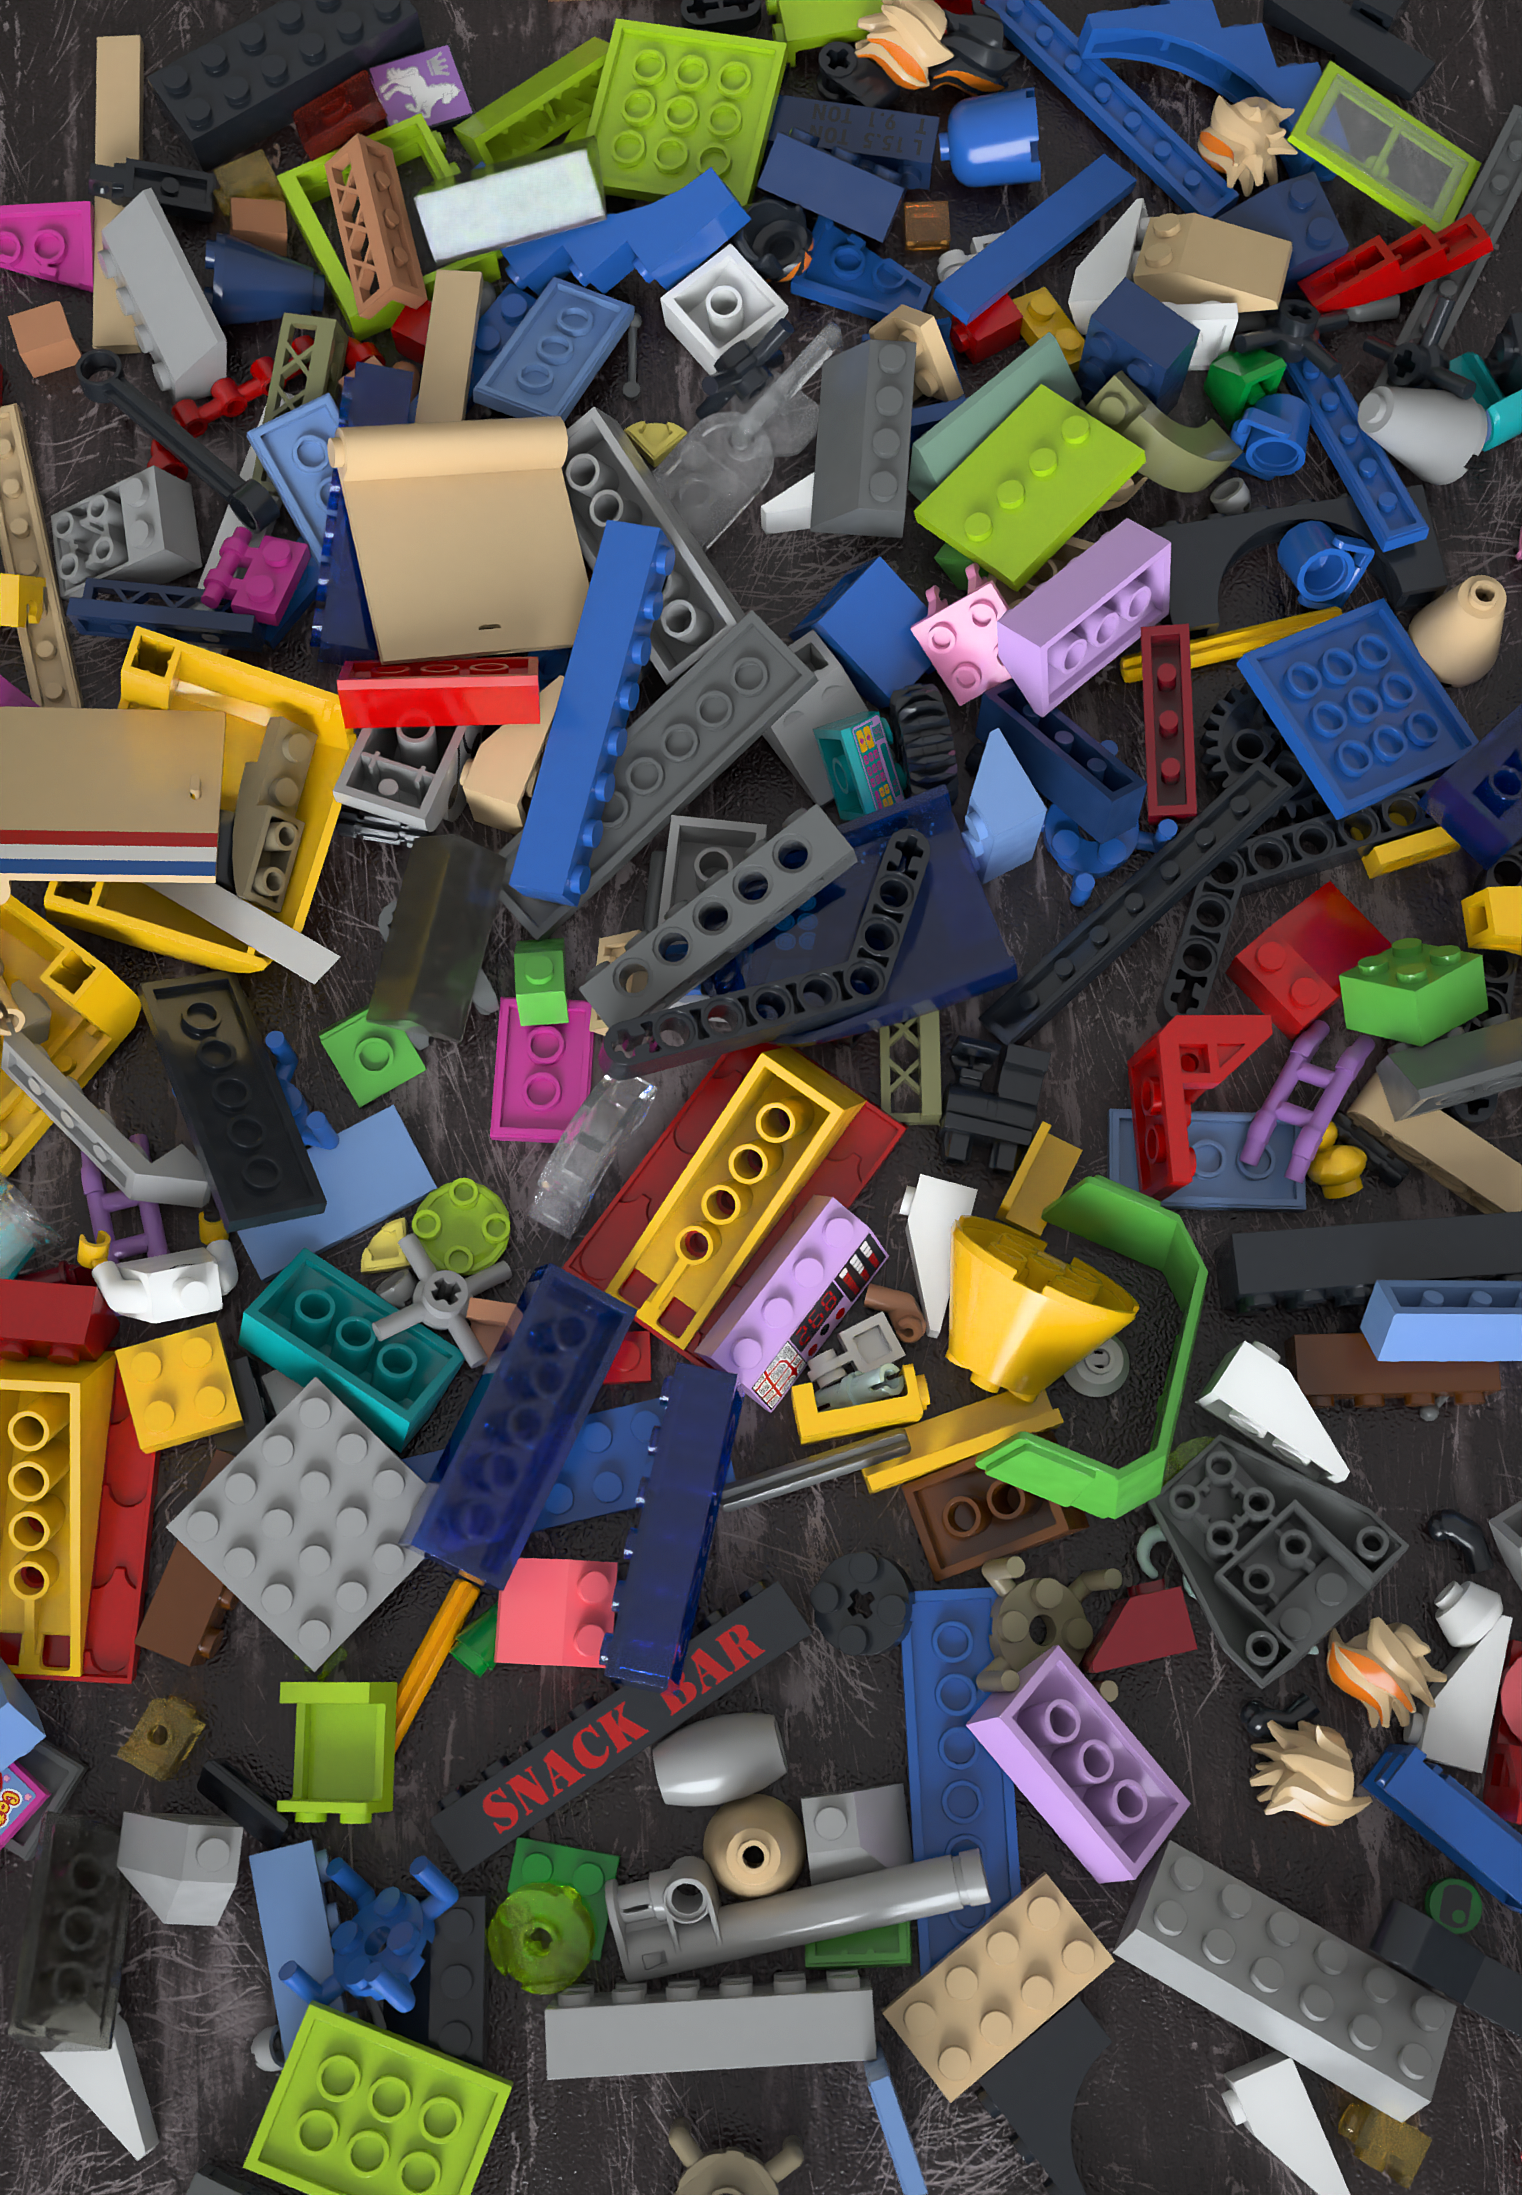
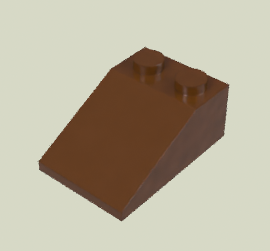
M1054 1431L1031 1433L1058 1444ZM978 1455L901 1486L935 1582L980 1568L987 1560L1011 1557L1090 1527L1083 1510L1071 1505L1069 1507L1061 1506L986 1475V1470L975 1465Z

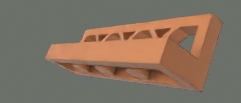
M357 133L324 166L358 314L360 317L370 320L392 300L418 309L428 298L392 148ZM351 163L350 174L345 186L342 171ZM357 197H359L360 208L354 224L352 213ZM367 234L369 245L363 262L361 250ZM376 272L380 288L371 296L370 288Z

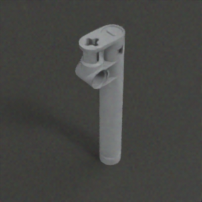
M979 1848L959 1852L957 1856L949 1854L725 1906L721 1905L715 1878L710 1866L703 1859L695 1856L682 1857L676 1860L669 1869L650 1873L649 1879L624 1885H619L615 1878L605 1882L607 1911L622 1968L629 1984L964 1909L965 1905L974 1907L991 1903L989 1886ZM690 1883L699 1888L701 1892L694 1896H687L678 1891L676 1887L681 1884Z

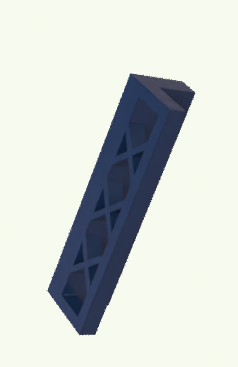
M86 578L83 597H70L66 613L81 635L132 639L136 626L194 646L261 653L267 624L258 622L255 615L233 613L231 607L232 600L222 598L219 604L224 606L220 609L215 608L212 609L213 611L188 609L195 603H202L201 597L205 589ZM98 593L117 595L122 602L97 600ZM125 596H133V597L128 600ZM151 598L162 599L168 607L145 605L143 603Z

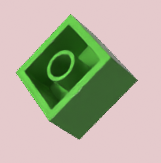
M1417 938L1400 939L1393 942L1392 947L1388 950L1359 960L1357 966L1339 975L1346 1029L1421 1047L1488 1010L1482 955L1460 951V948L1454 945L1438 947L1423 944Z

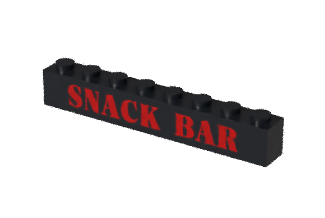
M764 1578L739 1595L743 1605L728 1615L725 1614L722 1608H719L696 1624L701 1633L695 1638L683 1644L681 1639L677 1637L655 1652L653 1655L658 1663L641 1674L636 1666L610 1683L615 1690L612 1695L600 1703L596 1701L594 1696H591L569 1711L567 1714L572 1722L555 1733L549 1725L524 1742L529 1752L511 1763L507 1755H505L480 1773L485 1780L481 1785L467 1793L462 1785L439 1800L436 1804L441 1812L431 1818L430 1822L462 1874L483 1862L811 1635L812 1631L779 1581L777 1580L770 1586H768Z

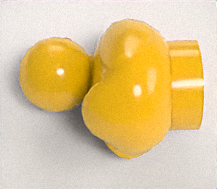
M1332 1120L1307 1171L1309 1178L1316 1184L1321 1185L1324 1197L1327 1199L1342 1198L1360 1191L1363 1188L1360 1175L1367 1161L1366 1154L1358 1147L1334 1145L1338 1133L1337 1127Z

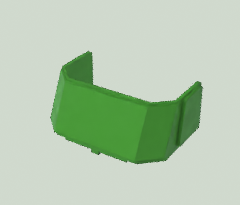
M1095 1175L1094 1177H1085L1043 1209L1041 1218L1048 1223L1163 1272L1183 1313L1179 1334L1176 1335L1163 1394L1159 1396L1156 1412L1158 1416L1150 1451L1148 1454L1118 1470L1029 1432L1020 1431L978 1455L975 1465L986 1470V1475L1061 1506L1069 1507L1071 1505L1102 1519L1110 1517L1115 1520L1161 1494L1200 1323L1208 1271L1179 1214L1161 1207V1202L1101 1175Z

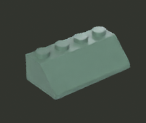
M1050 332L913 443L908 490L921 503L1041 384L1079 407L1082 392L1057 339Z

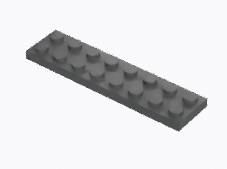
M751 610L627 729V745L623 755L617 757L613 772L615 776L614 794L609 802H605L601 817L603 823L602 839L599 846L593 848L589 862L591 870L590 884L586 893L581 894L578 907L525 897L509 885L524 828L476 874L538 942L548 939L671 822V815H678L819 680L763 620Z

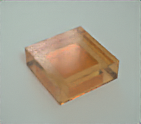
M948 201L905 202L903 217L906 251L950 249Z

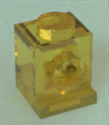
M262 149L213 170L220 187L213 191V194L224 217L230 215L231 197L285 202L286 211L289 210L280 183Z
M170 1695L168 1700L164 1698L152 1699L124 1746H121L116 1755L159 1782L173 1780L206 1724L193 1717L197 1711L193 1705L177 1696ZM159 1725L164 1726L168 1731V1739L163 1745H158L153 1740V1734Z
M1359 2099L1357 2105L1351 2103L1346 2108L1338 2126V2133L1357 2145L1353 2153L1355 2157L1383 2173L1388 2164L1389 2166L1385 2173L1406 2189H1409L1433 2140L1406 2121L1401 2123L1362 2099Z

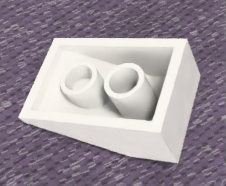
M1244 1341L1228 1352L1195 1403L1301 1475L1326 1487L1345 1481L1350 1473L1348 1467L1290 1371L1278 1363L1280 1356L1268 1346L1254 1341L1252 1345Z

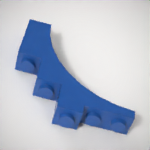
M1161 0L1160 4L1155 6L1142 5L1131 9L1102 10L1091 13L1086 17L1077 42L1081 59L1120 58L1149 62L1181 72L1211 87L1233 104L1249 97L1265 98L1283 109H1294L1295 112L1279 123V127L1286 130V134L1283 136L1286 140L1322 74L1318 62L1306 64L1290 63L1283 67H1277L1263 23L1234 24L1221 28L1212 0ZM1332 107L1318 136L1348 155L1349 150L1334 107ZM1291 143L1289 144L1298 151V154H1279L1290 179L1313 171L1319 182L1334 180L1337 175Z
M483 161L469 172L479 187V190L474 193L476 198L491 215L496 212L501 219L496 226L507 242L500 250L510 263L505 268V271L521 290L528 286L538 296L542 294L553 277L563 280L571 272L584 287L591 283L605 295L634 268L637 269L648 284L655 279L668 292L751 220V217L712 167L682 189L650 205L618 214L592 216L554 212L526 201L510 190L503 180Z

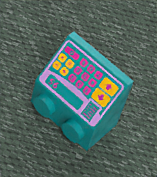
M863 711L813 729L840 819L870 824L882 819L906 803L903 790L907 787L905 775L900 765L894 763L889 747L893 743L892 732L886 719L880 717L879 711Z

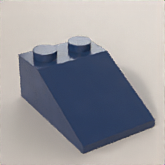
M1314 171L1274 184L1216 218V220L1292 243L1293 250L1281 295L1299 290L1297 284L1299 281L1344 256L1349 248L1345 235Z

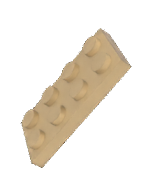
M1043 1872L881 2011L951 2103L1106 1970L1115 1960L1047 1873Z

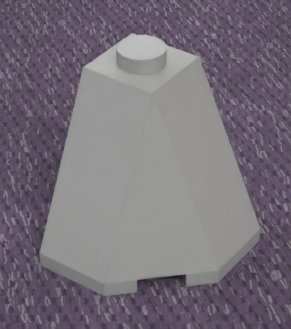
M124 1811L117 1867L163 1924L217 1926L237 1884L243 1827L227 1816Z

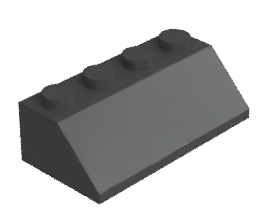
M870 339L823 361L810 532L903 538L917 342Z
M1509 1013L1501 1014L1481 1022V1029L1465 1033L1463 1027H1456L1436 1038L1435 1042L1428 1043L1422 1047L1402 1042L1388 1048L1389 1055L1375 1068L1394 1121L1398 1122L1521 1087L1522 1017L1512 1020Z

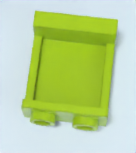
M765 0L768 16L775 15L777 24H772L773 41L787 43L789 51L787 62L790 63V67H795L797 51L824 47L828 43L835 41L848 43L867 39L866 37L870 32L857 27L858 19L883 12L881 0Z
M280 1682V1703L297 1704L293 1796L288 1800H277V1812H295V1822L301 1823L327 1822V1813H340V1823L367 1824L372 1823V1813L393 1811L397 1682Z

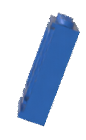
M1390 1743L1359 1784L1506 1908L1522 1914V1835L1452 1776L1441 1774L1443 1769L1440 1766L1423 1762L1427 1755L1417 1746Z

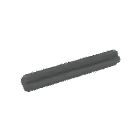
M898 1427L724 1484L717 1488L718 1500L724 1512H732L907 1455L911 1452L910 1441L906 1431Z

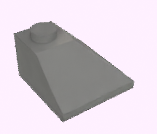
M903 1783L801 1796L811 1886L913 1863Z

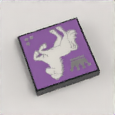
M450 43L367 68L387 127L422 113L431 132L436 130L437 133L440 132L442 135L454 131L453 128L475 114Z

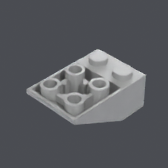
M154 465L51 515L61 599L69 600L70 597H83L86 578L159 585L171 582L202 567L191 484Z
M812 630L788 647L816 675L819 681L766 730L762 736L813 802L818 804L820 808H823L833 801L834 797L813 729L863 711H868L842 665L817 633ZM890 747L891 754H892V757H893V759H894V758H895V754H894V752L892 751V749H891V747Z

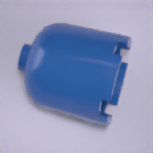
M1034 87L969 97L959 101L952 108L948 116V132L939 133L941 161L950 160L953 175L960 183L967 187H987L1041 182V165L1037 144L1039 134Z

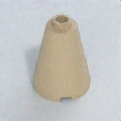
M1486 575L1472 576L1423 607L1412 619L1407 634L1439 682L1452 684L1450 687L1461 688L1478 682L1495 664L1499 653L1507 600L1503 586L1496 579Z
M751 1794L742 1799L725 1803L711 1818L704 1835V1860L710 1866L716 1884L728 1895L742 1901L786 1892L798 1879L806 1860V1837L798 1817L784 1802L766 1794ZM750 1846H757L763 1851L764 1860L759 1863L748 1862L744 1859L743 1852Z

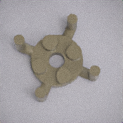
M1013 1556L987 1560L982 1566V1573L998 1594L990 1613V1617H993L989 1642L995 1659L978 1674L976 1678L977 1687L983 1692L1015 1691L1020 1684L1017 1672L1056 1645H1059L1078 1667L1086 1648L1093 1639V1629L1086 1619L1081 1603L1093 1591L1119 1588L1122 1584L1120 1571L1115 1568L1085 1571L1066 1587L1052 1578H1034L1014 1582L1012 1578L1020 1577L1025 1572V1563L1020 1557ZM1036 1616L1044 1621L1047 1628L1046 1639L1041 1645H1037L1031 1639L1029 1633L1030 1623ZM1111 1680L1089 1681L1106 1702H1112L1117 1698L1118 1687L1115 1682Z
M679 2116L672 2121L668 2136L670 2145L686 2167L677 2183L674 2195H721L725 2193L732 2195H780L777 2184L797 2169L804 2159L803 2142L796 2135L787 2136L783 2140L782 2151L766 2164L738 2147L720 2148L703 2154L691 2136L692 2124L684 2116Z

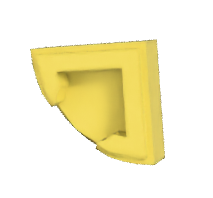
M641 421L624 430L635 449L654 468L688 441V433L680 426L670 422L667 424H646L645 421Z
M405 1217L385 1224L371 1239L362 1254L361 1273L363 1275L412 1268L398 1244L403 1237L409 1235Z

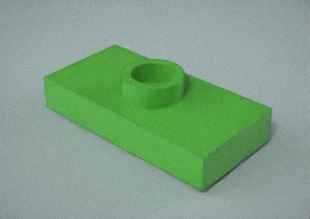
M911 1921L805 1945V1967L808 1970L913 1966Z

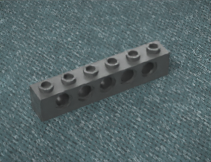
M815 804L808 811L806 808L795 811L783 822V830L769 841L764 838L755 842L744 852L742 856L744 860L729 872L727 869H723L715 873L705 882L703 886L705 891L690 902L682 900L666 912L664 915L665 922L652 932L645 930L638 933L625 945V953L612 963L604 961L598 964L586 975L585 980L587 982L578 989L608 1028L625 1020L667 1010L858 862L852 846L818 804ZM802 850L808 853L805 864L800 868L788 869L783 866V860L789 852ZM762 880L768 883V889L760 899L748 900L744 898V890L752 881ZM719 910L728 913L727 923L720 930L709 931L704 928L705 920L710 913ZM676 941L688 943V952L683 959L677 962L666 961L665 953L669 945ZM638 971L648 973V983L643 990L636 993L627 992L626 983L633 973Z

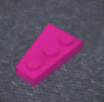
M91 201L0 205V268L93 292L95 208Z

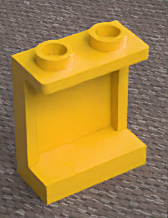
M913 1364L903 1365L899 1376L903 1375L904 1387L901 1391L902 1397L820 1413L817 1411L812 1382L792 1386L791 1399L800 1446L918 1423L923 1415V1410H927V1405L930 1404L925 1375L915 1376Z

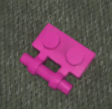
M236 527L232 536L224 540L219 550L221 558L217 567L209 570L203 582L205 591L201 597V602L205 606L215 609L218 608L222 598L232 600L231 607L233 613L255 615L260 623L278 626L311 558L309 546L304 543L264 535L258 548L249 547L248 545L253 537L252 533L244 527ZM238 567L248 569L243 580L233 578Z

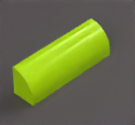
M597 37L591 38L455 126L453 129L473 162L478 165L483 161L499 176L592 114L610 43Z

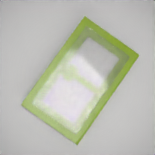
M1331 60L1322 72L1286 140L1414 227L1418 228L1426 224L1433 235L1454 223L1482 164Z

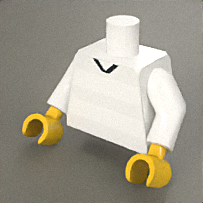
M199 1213V1239L202 1243L208 1245L207 1248L201 1247L118 1264L108 1261L111 1238L107 1232L98 1231L96 1244L88 1242L83 1234L80 1235L77 1261L81 1266L93 1269L92 1276L105 1301L112 1310L120 1315L150 1323H160L218 1311L223 1308L222 1296L227 1295L236 1286L238 1281V1269L231 1242L228 1241L229 1233H226L221 1217L218 1222H208L204 1219V1213Z

